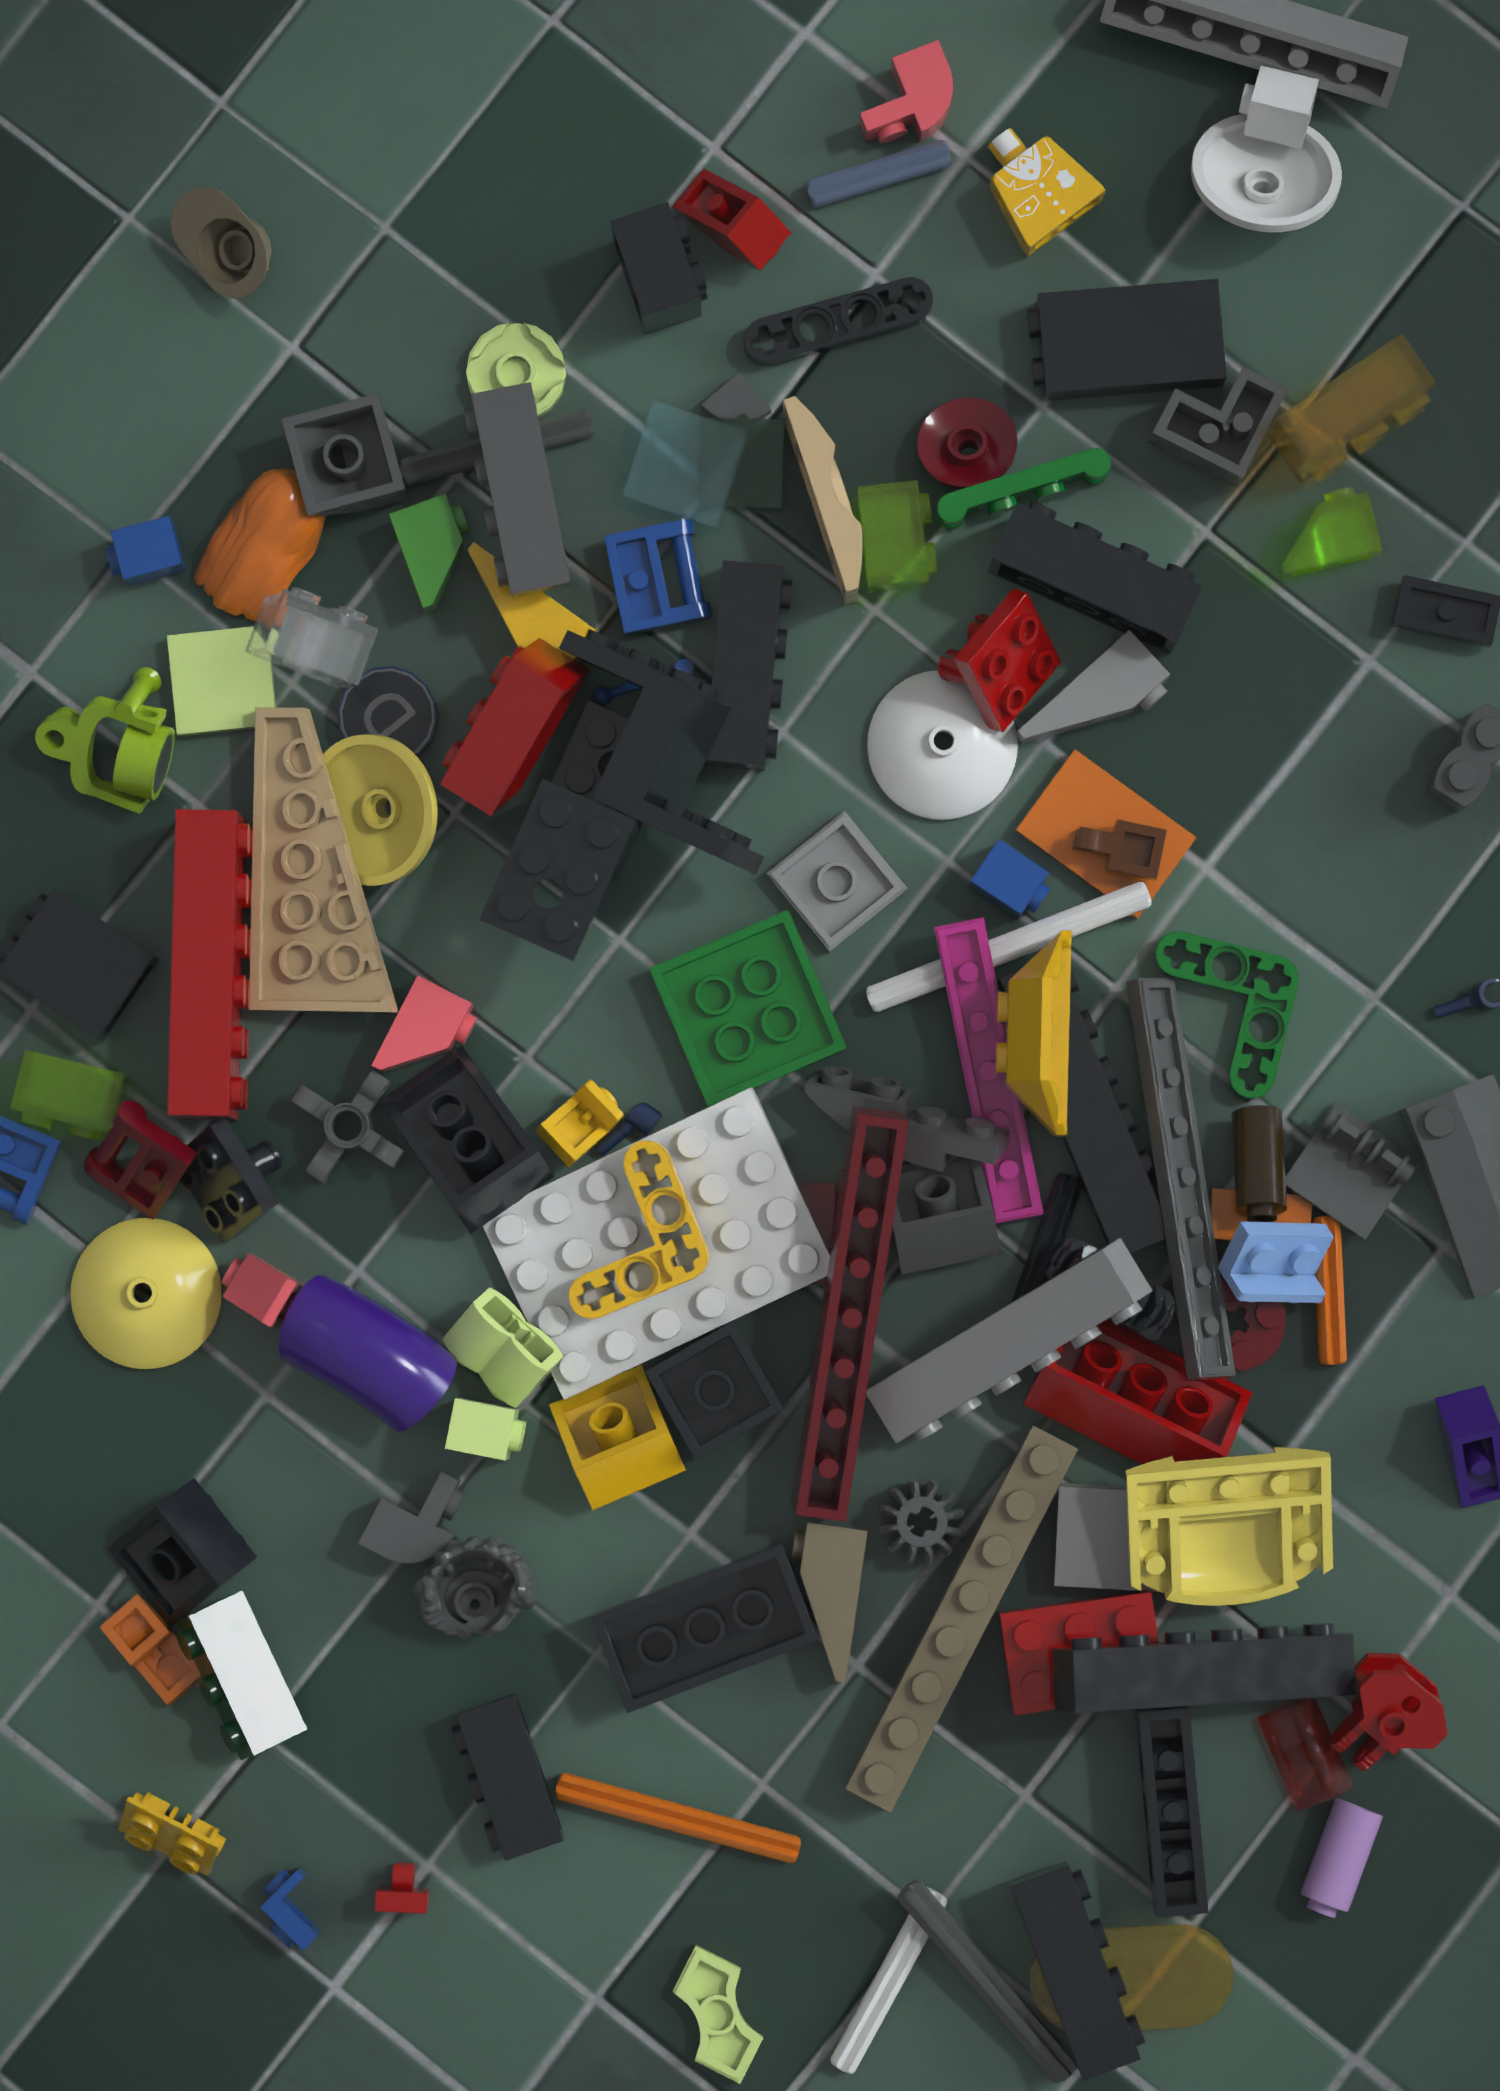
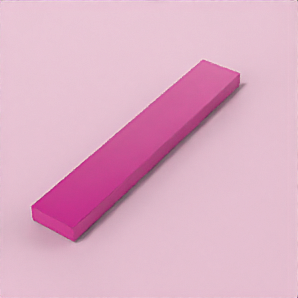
M984 917L935 926L934 931L972 1117L989 1119L995 1123V1127L1010 1130L1008 1148L994 1164L982 1162L985 1181L994 1210L995 1222L997 1224L1042 1215L1044 1212L1022 1104L1004 1085L1005 1073H995L996 1042L1006 1043L1005 1022H997V993L999 990Z

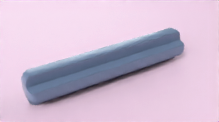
M937 140L810 179L806 182L807 194L812 206L818 208L948 168L951 165V155L944 140Z

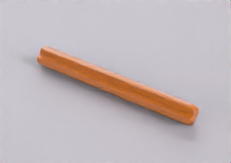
M561 1773L554 1792L555 1798L560 1801L790 1864L795 1863L801 1846V1839L796 1835L569 1773Z

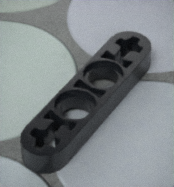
M908 277L763 317L752 322L747 328L744 336L745 352L748 358L757 365L774 366L916 326L924 322L930 315L933 306V293L929 285L923 280ZM911 289L914 296H923L925 301L918 304L917 313L910 314L907 307L891 310V316L894 321L885 322V308L879 296L888 295V305L900 302L903 299V291ZM858 302L871 304L877 312L876 321L868 328L855 327L848 318L849 309ZM809 316H820L826 320L829 326L828 335L819 342L806 340L800 332L802 321ZM792 322V335L798 348L789 349V339L775 343L774 353L765 355L762 347H753L752 343L759 340L760 331L768 330L770 337L786 334L783 323Z

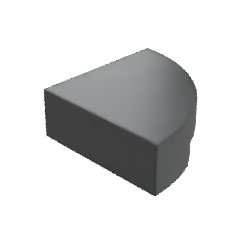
M737 373L701 404V408L711 417L729 423H754L771 414V409L740 373Z

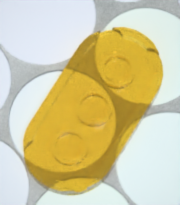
M1186 1923L1103 1927L1109 1947L1101 1949V1953L1107 1969L1117 1966L1127 1991V1995L1119 1998L1125 2017L1135 2014L1141 2030L1184 2028L1200 2025L1217 2015L1226 2004L1233 1986V1966L1225 1947L1211 1933L1199 1926ZM1035 1957L1029 1974L1032 1998L1041 2014L1050 2023L1063 2029L1038 1959Z

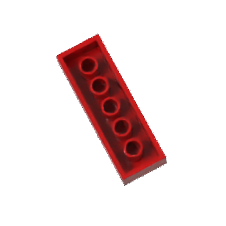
M176 809L167 1115L178 1120H221L226 1117L228 1121H238L239 1110H247L248 1080L240 1077V1059H248L250 1043L249 1029H244V1026H241V1009H249L250 979H246V976L242 975L243 959H250L251 929L247 928V925L244 924V908H251L252 878H248V874H245V858H252L253 828H250L249 823H246V820L237 810Z

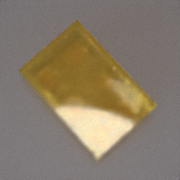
M1400 334L1279 416L1268 433V437L1301 484L1314 477L1317 483H1320L1342 467L1341 463L1348 458L1346 456L1348 452L1355 449L1358 455L1365 453L1384 439L1383 435L1390 430L1388 425L1396 421L1402 427L1425 411L1424 407L1431 402L1428 395L1436 385V381L1404 335Z

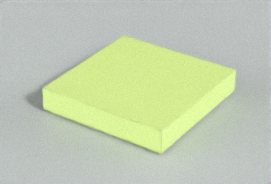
M267 625L167 635L178 737L255 729V707L276 708Z

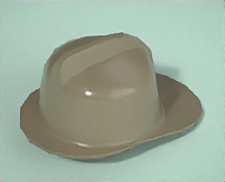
M210 187L192 188L179 197L172 208L170 225L173 239L182 254L217 294L235 299L245 298L255 292L265 279L266 273L270 270L269 263L272 250L271 241L266 230L257 221L248 218L238 205L222 191Z

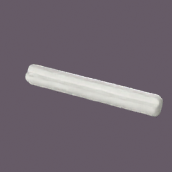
M927 1887L945 1908L947 1898L936 1890ZM910 1914L831 2056L832 2065L845 2073L853 2074L856 2071L929 1938L927 1933Z

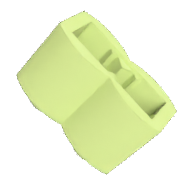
M488 1288L469 1306L442 1339L459 1364L479 1373L490 1393L498 1400L504 1401L514 1408H517L533 1393L563 1358L560 1349L543 1331L526 1322L518 1308L504 1295L492 1288Z

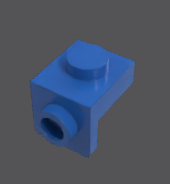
M300 1867L292 1875L283 1869L262 1890L269 1898L260 1908L274 1921L269 1928L284 1945L291 1949L297 1944L304 1951L321 1933V1930L286 1895L307 1874Z

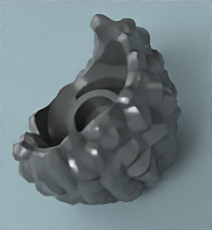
M471 1535L465 1542L460 1540L450 1541L446 1550L438 1551L435 1554L434 1564L424 1570L423 1576L412 1587L415 1598L420 1601L419 1610L422 1620L448 1637L456 1635L459 1640L463 1641L472 1638L474 1635L487 1638L496 1632L505 1630L515 1616L519 1614L520 1609H532L536 1600L533 1595L534 1576L530 1572V1568L527 1566L523 1556L519 1555L513 1546L503 1544L496 1536L483 1540L478 1536ZM477 1602L480 1606L478 1609H472L471 1604Z

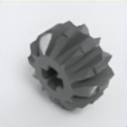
M914 1478L908 1481V1487L912 1495L911 1498L906 1499L903 1493L896 1487L890 1491L892 1497L901 1505L898 1510L889 1505H881L880 1512L887 1516L896 1517V1523L880 1525L879 1532L881 1534H889L898 1531L900 1534L888 1545V1549L892 1553L897 1551L905 1542L909 1543L905 1553L906 1562L913 1563L916 1558L917 1548L923 1547L925 1562L932 1564L934 1563L932 1545L937 1544L946 1555H950L953 1552L951 1546L942 1539L945 1533L955 1538L963 1536V1530L958 1527L947 1526L948 1520L963 1517L964 1511L961 1508H955L945 1512L943 1507L955 1498V1493L949 1490L936 1501L933 1498L938 1489V1481L931 1479L927 1484L926 1494L923 1496L920 1495L918 1481ZM921 1507H927L932 1510L929 1517L931 1519L936 1518L933 1530L924 1529L921 1536L911 1533L910 1530L914 1528V1525H907L909 1514H918Z

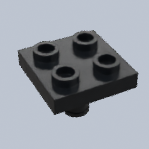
M224 1117L207 1127L187 1144L198 1154L182 1176L180 1182L191 1191L203 1211L206 1224L212 1231L217 1233L223 1244L239 1236L279 1204V1201L263 1178L264 1175L278 1170L281 1166L280 1155L270 1142L264 1140L256 1147L247 1151L227 1118Z

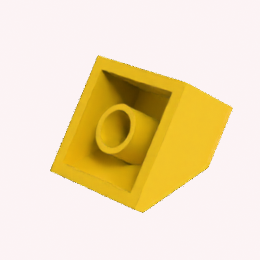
M642 1365L614 1376L570 1398L561 1399L549 1404L574 1472L592 1510L686 1471Z

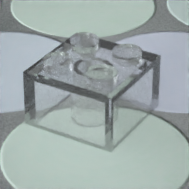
M295 587L291 591L282 589L281 593L265 596L245 653L336 688L359 685L379 630L365 624L368 618L367 615L344 606H339L338 609L331 607L326 609L319 606L321 597Z

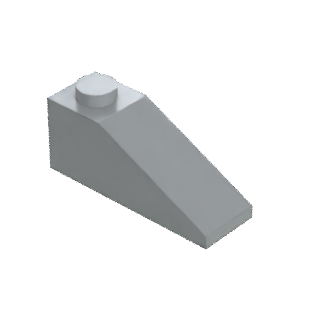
M1128 630L1017 731V739L1022 744L1128 715L1139 705L1146 712L1168 692L1162 684L1167 681L1170 673L1139 639Z

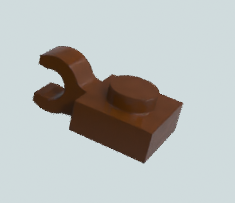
M1117 819L1114 824L1113 834L1079 827V829H1076L1072 849L1108 855L1106 871L1155 881L1158 876L1167 830Z

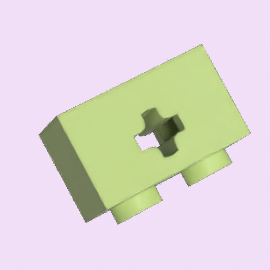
M455 1398L445 1449L506 1461L510 1459L511 1451H521L526 1422L518 1420L519 1409L464 1398Z

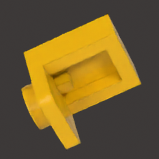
M589 1079L568 1101L541 1123L535 1132L570 1168L604 1138L622 1119L624 1114L618 1108L617 1101L613 1095L605 1088L598 1087L593 1080Z

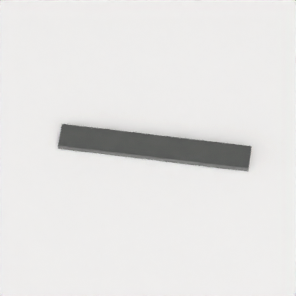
M1137 978L1126 982L1187 1380L1228 1378L1236 1376L1221 1275L1218 1269L1219 1262L1174 978Z

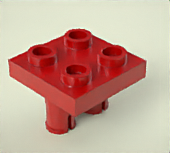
M1012 589L990 616L978 614L975 617L977 623L971 621L967 628V644L960 652L955 649L947 650L945 652L947 658L942 656L938 663L940 678L966 685L987 727L1000 732H1004L1061 663L1028 593Z

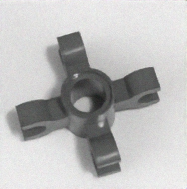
M372 1070L352 1102L340 1103L336 1106L303 1084L300 1086L291 1101L324 1122V1131L327 1136V1140L305 1170L307 1173L325 1183L344 1152L361 1147L395 1169L405 1151L374 1132L372 1120L369 1116L391 1084L388 1079ZM344 1113H356L362 1121L360 1134L350 1141L341 1140L335 1132L336 1120Z

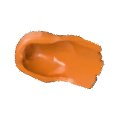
M273 468L263 472L252 482L212 535L193 578L198 586L204 585L203 589L208 596L213 597V605L218 609L235 616L243 614L246 619L257 622L268 621L283 600L295 576L316 552L327 515L307 516L295 469Z

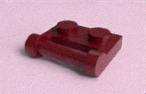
M127 1100L119 1104L113 1115L112 1127L100 1146L93 1148L84 1160L83 1168L86 1174L154 1220L198 1152L184 1144L178 1137L171 1135L147 1119L146 1111L139 1103ZM130 1137L141 1146L126 1170L117 1165L116 1157Z

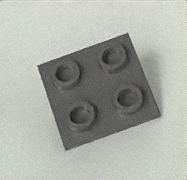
M1335 1102L1285 1176L1286 1187L1365 1241L1402 1184L1407 1182L1416 1169L1415 1165L1419 1158L1341 1104Z

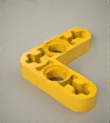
M651 1140L636 1142L629 1147L623 1161L626 1176L655 1245L583 1274L573 1282L569 1290V1302L574 1312L583 1318L594 1319L603 1317L695 1279L703 1274L709 1265L710 1253L670 1153L659 1142ZM646 1149L649 1155H659L661 1163L654 1166L658 1181H663L669 1176L672 1187L659 1188L651 1192L647 1197L645 1196L642 1187L650 1186L652 1182L646 1171L637 1172L634 1163L641 1160L639 1151ZM663 1195L674 1197L680 1204V1217L671 1225L661 1224L653 1215V1205ZM687 1223L691 1229V1234H684L681 1237L687 1249L697 1248L700 1256L693 1260L695 1269L688 1272L684 1265L675 1266L673 1262V1257L679 1254L675 1238L665 1244L661 1235L662 1233L678 1231ZM634 1262H644L653 1271V1282L645 1291L633 1290L626 1282V1270ZM614 1270L617 1287L626 1297L625 1300L618 1302L617 1293L613 1292L599 1299L601 1308L595 1310L592 1304L583 1305L580 1301V1296L586 1292L585 1283L591 1281L594 1288L610 1284L612 1281L606 1274Z

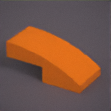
M136 1594L99 1627L127 1662L137 1668L166 1705L172 1706L202 1678L194 1660H188L181 1651L176 1633L140 1594Z

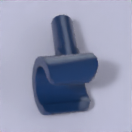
M1496 978L1484 980L1475 985L1472 993L1434 1006L1433 1010L1436 1019L1475 1007L1483 1011H1490L1500 1007V1000L1492 1003L1486 1000L1484 996L1485 987L1496 984L1500 980Z
M648 1103L636 1105L631 1109L619 1127L595 1146L596 1150L601 1156H604L626 1138L633 1128L647 1137L661 1119L662 1114Z

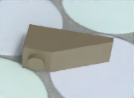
M807 1521L805 1532L795 1530L791 1560L801 1562V1578L835 1681L846 1683L868 1531Z

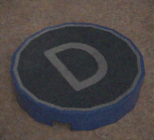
M394 666L372 668L356 676L343 691L337 710L339 731L344 739L362 734L383 735L404 744L417 757H420L432 743L438 723L437 704L427 684L412 672Z

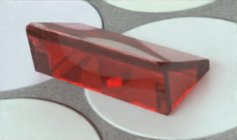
M1315 1698L1297 1699L1257 1717V1721L1297 1811L1338 1797L1352 1788V1780L1340 1753L1329 1745L1330 1736L1332 1735Z

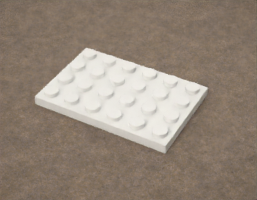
M753 1087L639 1140L659 1142L666 1147L673 1160L709 1248V1265L705 1272L697 1278L599 1318H583L575 1313L570 1305L568 1297L570 1287L581 1275L655 1245L624 1170L623 1161L625 1153L633 1144L528 1193L520 1201L483 1225L527 1322L543 1331L557 1345L563 1355V1358L551 1370V1374L564 1400L827 1276L830 1250ZM646 1149L639 1151L641 1160L634 1163L637 1172L646 1171L652 1182V1185L642 1187L645 1196L647 1197L656 1189L672 1187L669 1176L663 1181H658L654 1166L661 1163L659 1155H649ZM663 1195L655 1201L653 1215L661 1224L671 1225L680 1217V1204L674 1197ZM687 1223L678 1231L662 1233L661 1235L665 1244L675 1238L679 1254L673 1257V1262L675 1266L684 1265L688 1272L695 1269L693 1260L700 1256L697 1248L687 1249L681 1237L684 1234H691V1229ZM639 1261L632 1263L625 1274L627 1284L636 1291L648 1289L654 1277L650 1266ZM614 1270L606 1274L612 1281L610 1284L594 1288L591 1281L585 1283L586 1292L580 1296V1301L583 1305L592 1304L594 1309L598 1310L601 1308L599 1299L613 1292L617 1293L618 1302L625 1300L626 1297L617 1287Z

